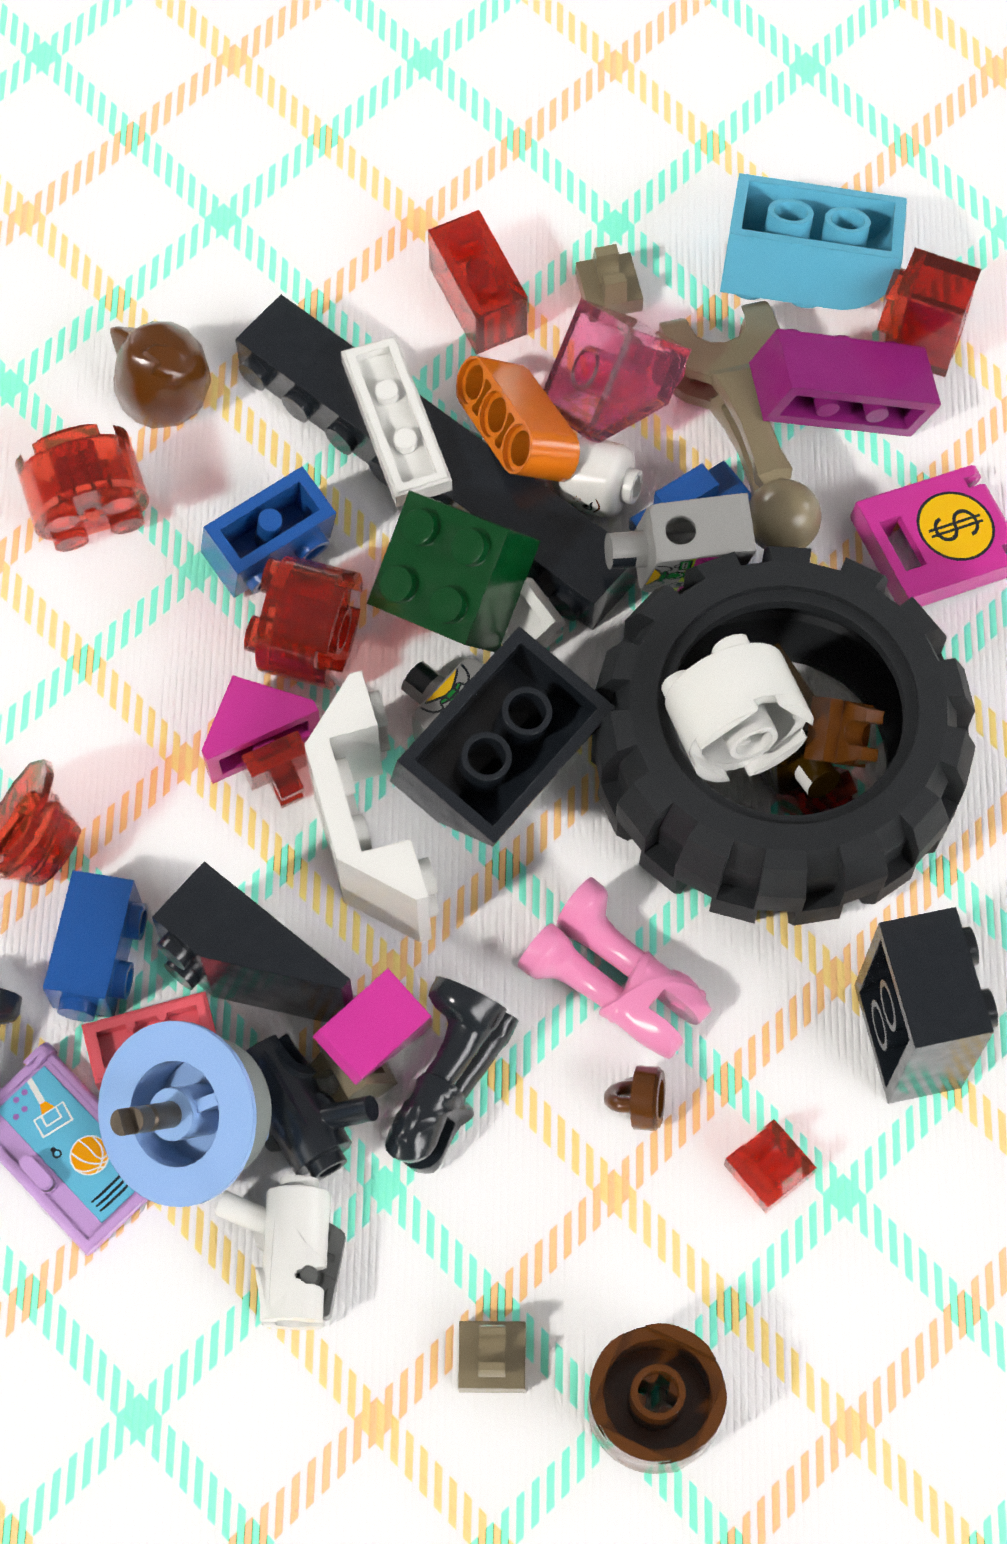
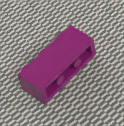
M777 328L749 362L763 421L911 437L941 406L925 347L898 344L893 341L880 342L850 338L846 335L833 336L802 332L797 329Z

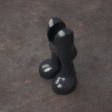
M436 976L429 990L428 997L435 1009L447 1019L448 1026L444 1040L431 1064L417 1078L412 1094L404 1101L401 1109L397 1112L385 1141V1148L390 1156L398 1161H402L413 1171L422 1174L434 1173L439 1168L457 1131L474 1116L473 1108L466 1102V1098L489 1069L500 1051L509 1043L519 1022L516 1017L506 1013L507 1009L498 1002L468 986L441 976Z

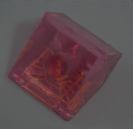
M580 298L543 390L573 430L590 441L601 443L669 404L675 388L684 377L686 362L691 349L634 317Z

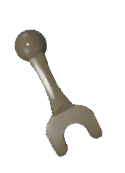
M759 301L742 305L744 319L740 326L739 336L727 342H709L698 337L685 318L660 322L658 352L671 393L688 404L709 409L728 434L739 455L752 495L749 505L755 543L762 549L768 546L806 548L815 539L821 526L822 512L820 503L813 491L806 485L791 479L793 468L779 446L771 423L763 421L749 365L750 360L777 328L780 329L767 301Z

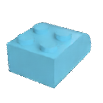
M739 173L720 292L735 294L747 300L762 298L789 302L801 308L822 307L836 310H851L876 302L888 293L899 276L903 260L907 198Z

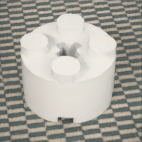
M734 634L723 638L715 644L711 655L701 659L687 670L671 674L662 684L661 690L666 698L665 707L696 774L707 781H730L726 771L743 767L750 777L778 765L796 752L807 739L803 730L805 723L807 722L813 726L814 717L782 653L776 647L769 644L750 643L744 634Z

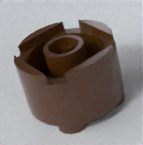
M656 1323L645 1325L644 1327L619 1335L611 1340L600 1353L592 1371L588 1391L587 1411L590 1428L604 1451L621 1465L634 1471L648 1474L678 1472L698 1459L711 1444L725 1414L727 1391L716 1357L701 1338L687 1329L672 1324ZM655 1386L663 1387L667 1390L665 1402L672 1406V1408L661 1406L657 1413L645 1408L646 1397L639 1392L651 1394Z

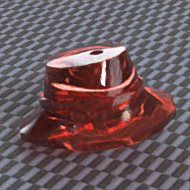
M41 759L30 762L13 781L0 802V880H12L32 886H42L56 875L77 845L81 834V827L73 814L61 802L60 797L53 792L54 770L51 761Z

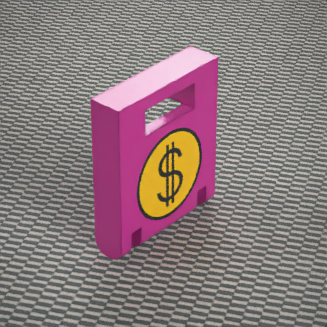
M975 465L953 470L855 503L850 519L879 573L885 575L888 579L887 588L895 603L899 606L913 597L923 607L1007 578V521L987 485H976L981 478V474ZM897 522L920 562V567L906 571L888 537L891 536Z

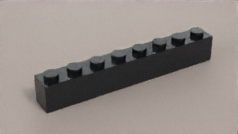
M280 294L235 339L239 359L238 368L241 375L255 389L263 391L266 388L281 399L286 410L294 418L303 423L309 420L323 430L329 442L337 450L346 455L354 453L366 462L374 476L388 486L342 364L341 351L354 348V346ZM420 395L452 479V491L430 498L540 540L541 542L527 577L534 579L562 617L569 621L579 620L593 630L636 583L637 569H608L604 548L605 536L609 533L535 478L508 473L487 443Z

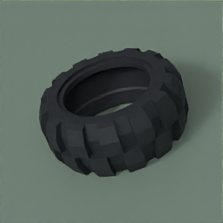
M768 546L764 548L762 562L740 565L734 551L686 569L682 589L675 591L668 584L655 589L625 620L624 638L620 643L607 650L595 688L599 694L615 706L613 711H610L602 718V723L592 734L591 762L597 766L599 776L598 798L616 836L627 841L633 839L641 850L639 865L674 894H681L688 885L712 897L709 912L755 924L758 910L787 912L788 923L793 926L839 919L844 904L857 899L862 904H876L909 881L918 862L926 854L936 851L953 819L967 786L976 748L969 736V725L975 713V707L965 669L956 658L944 660L941 652L947 639L945 633L913 597L900 606L884 594L888 583L885 575L847 557L841 570L810 563L812 548ZM734 634L746 635L750 643H765L772 646L779 643L791 662L807 665L832 676L850 689L863 704L873 705V708L884 711L883 723L877 725L884 744L886 771L868 790L857 798L834 809L819 813L778 815L753 810L726 798L696 774V771L685 758L677 742L672 721L665 707L666 698L661 690L664 680L671 674L687 670L701 659L711 655L716 643Z

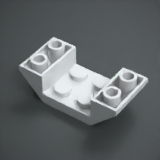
M362 670L349 673L305 743L312 791L344 903L418 942L431 940L430 918L439 916L440 912L435 895L438 894V887L429 857L417 859L412 839L372 849L364 815L358 812L354 796L356 794L354 782L383 774L381 752L389 751L390 743L385 727L388 726V720L379 689L368 692Z

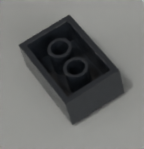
M957 907L879 922L855 982L856 994L888 1104L962 1088L994 1033L993 1028L998 1026V1011L994 996L989 988L981 989L974 967L979 964V949L975 934L970 926L962 927Z

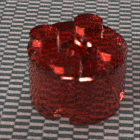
M83 424L65 428L48 434L34 442L32 447L35 455L26 462L21 454L16 459L15 469L35 533L43 539L53 541L56 551L68 552L79 549L89 542L88 535L107 529H111V532L114 534H126L139 529L145 524L143 511L149 504V495L129 434L123 427L113 425L115 434H100L97 424Z
M286 555L282 560L270 558L265 565L261 579V592L266 594L260 617L255 615L251 617L244 638V650L255 653L258 671L328 690L333 689L336 683L329 673L331 670L343 672L357 631L361 609L350 606L351 590L363 591L361 573L293 555Z

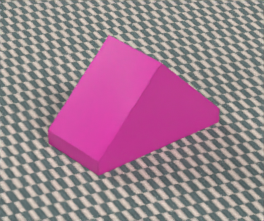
M232 675L201 750L207 774L212 784L305 743L320 721L319 710L314 700Z
M387 968L314 1034L313 1038L351 1081L357 1085L426 1033L432 1027V1016Z

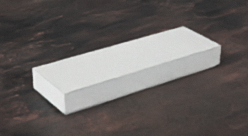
M397 336L341 351L342 364L395 506L404 505L409 490L427 497L452 491L450 473Z

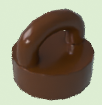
M637 1065L632 1081H620L606 1089L603 1096L604 1104L612 1111L630 1113L633 1130L656 1131L661 1127L664 1116L666 1095L665 1073L659 1066Z

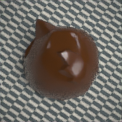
M151 321L137 328L122 326L110 328V335L117 355L113 377V391L122 410L136 423L156 429L179 426L199 413L211 383V376L203 347L187 328L172 321Z

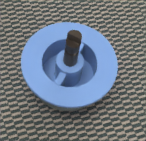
M158 1022L144 1027L123 1042L110 1060L99 1092V1129L111 1164L132 1190L159 1205L189 1207L205 1203L223 1193L238 1178L240 1173L257 1158L269 1136L271 1098L261 1069L254 1059L240 1046L222 1039L213 1031L192 1022Z

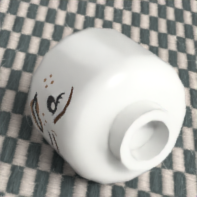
M583 435L578 438L580 456L576 471L565 482L552 481V487L559 491V496L580 512L611 519L620 513L626 503L634 504L642 487L643 472L642 470L635 469L634 454L628 446L590 435Z

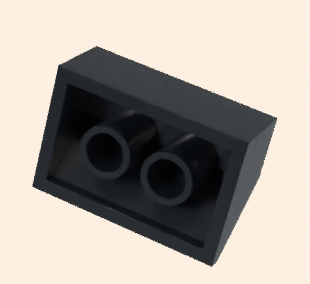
M519 626L401 755L395 764L390 782L438 823L493 847L602 723V718L610 711H613L615 706Z

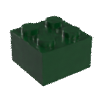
M409 490L366 604L463 645L495 653L501 646L520 597L524 581L528 576L541 541L447 503Z

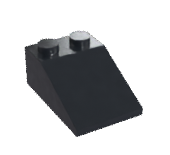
M205 861L152 916L160 939L156 945L168 959L164 967L180 984L189 990H193L198 984L215 998L326 1023L354 999L351 980L348 976Z

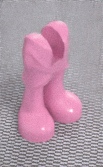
M589 877L569 898L558 916L556 926L553 923L548 924L533 939L521 956L517 967L534 979H556L575 989L601 1007L599 1010L601 1017L617 1024L649 1050L670 1059L682 1046L683 1038L667 1020L649 1007L658 999L683 1020L690 1024L698 1025L712 1011L706 1000V993L688 975L675 969L670 970L649 951L644 952L621 934L606 916L607 890L596 879ZM568 937L587 947L627 976L628 980L625 987L620 986L584 958L575 949Z

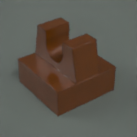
M812 696L811 713L814 720L813 726L811 724L808 725L804 759L865 768L866 764L877 762L879 750L868 747L871 724H882L884 711L873 708V705L831 697Z

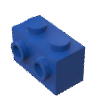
M301 466L205 525L202 533L201 553L233 598H236L248 589L255 594L272 585L281 576L282 572L280 569L296 559H299L301 563H306L326 550L330 545L328 539L331 538L337 513L304 467Z

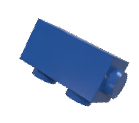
M72 870L43 985V990L52 1008H56L59 1015L81 1022L94 1021L95 1015L112 1017L115 1016L118 999L126 1000L128 998L134 976V963L128 961L133 940H142L148 918L147 903H142L134 880Z

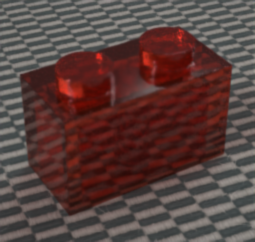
M480 210L428 229L429 268L475 354L477 355L527 335L528 296Z
M915 247L907 268L894 269L886 291L885 300L887 302L877 331L886 334L884 342L893 341L898 344L925 347L932 373L946 377L962 336L982 269Z

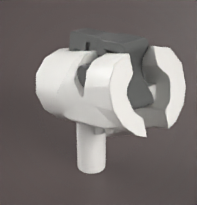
M304 1175L281 1177L280 1186L269 1188L266 1192V1207L227 1190L224 1191L217 1204L215 1215L253 1231L255 1245L259 1250L263 1251L262 1267H255L260 1301L259 1321H261L262 1326L283 1330H319L324 1327L325 1321L330 1320L332 1317L346 1236L341 1229L330 1223L332 1193L326 1189L319 1188V1179Z

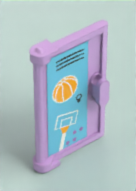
M45 1042L22 1061L26 1066L0 1089V1163L85 1255L90 1256L148 1200L132 1190L123 1181L108 1158L99 1129V1099L57 1056V1050L49 1042ZM53 1179H54V1181H55V1186H54V1188H53L51 1191H49V1192H44L45 1190H48V1189H50V1188L52 1187V1185H53Z

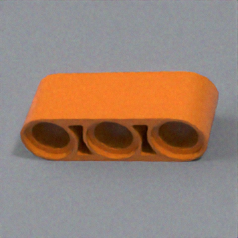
M480 356L468 357L461 365L457 375L456 396L504 469L510 474L556 482H565L570 479L579 463V440L530 370L520 364Z

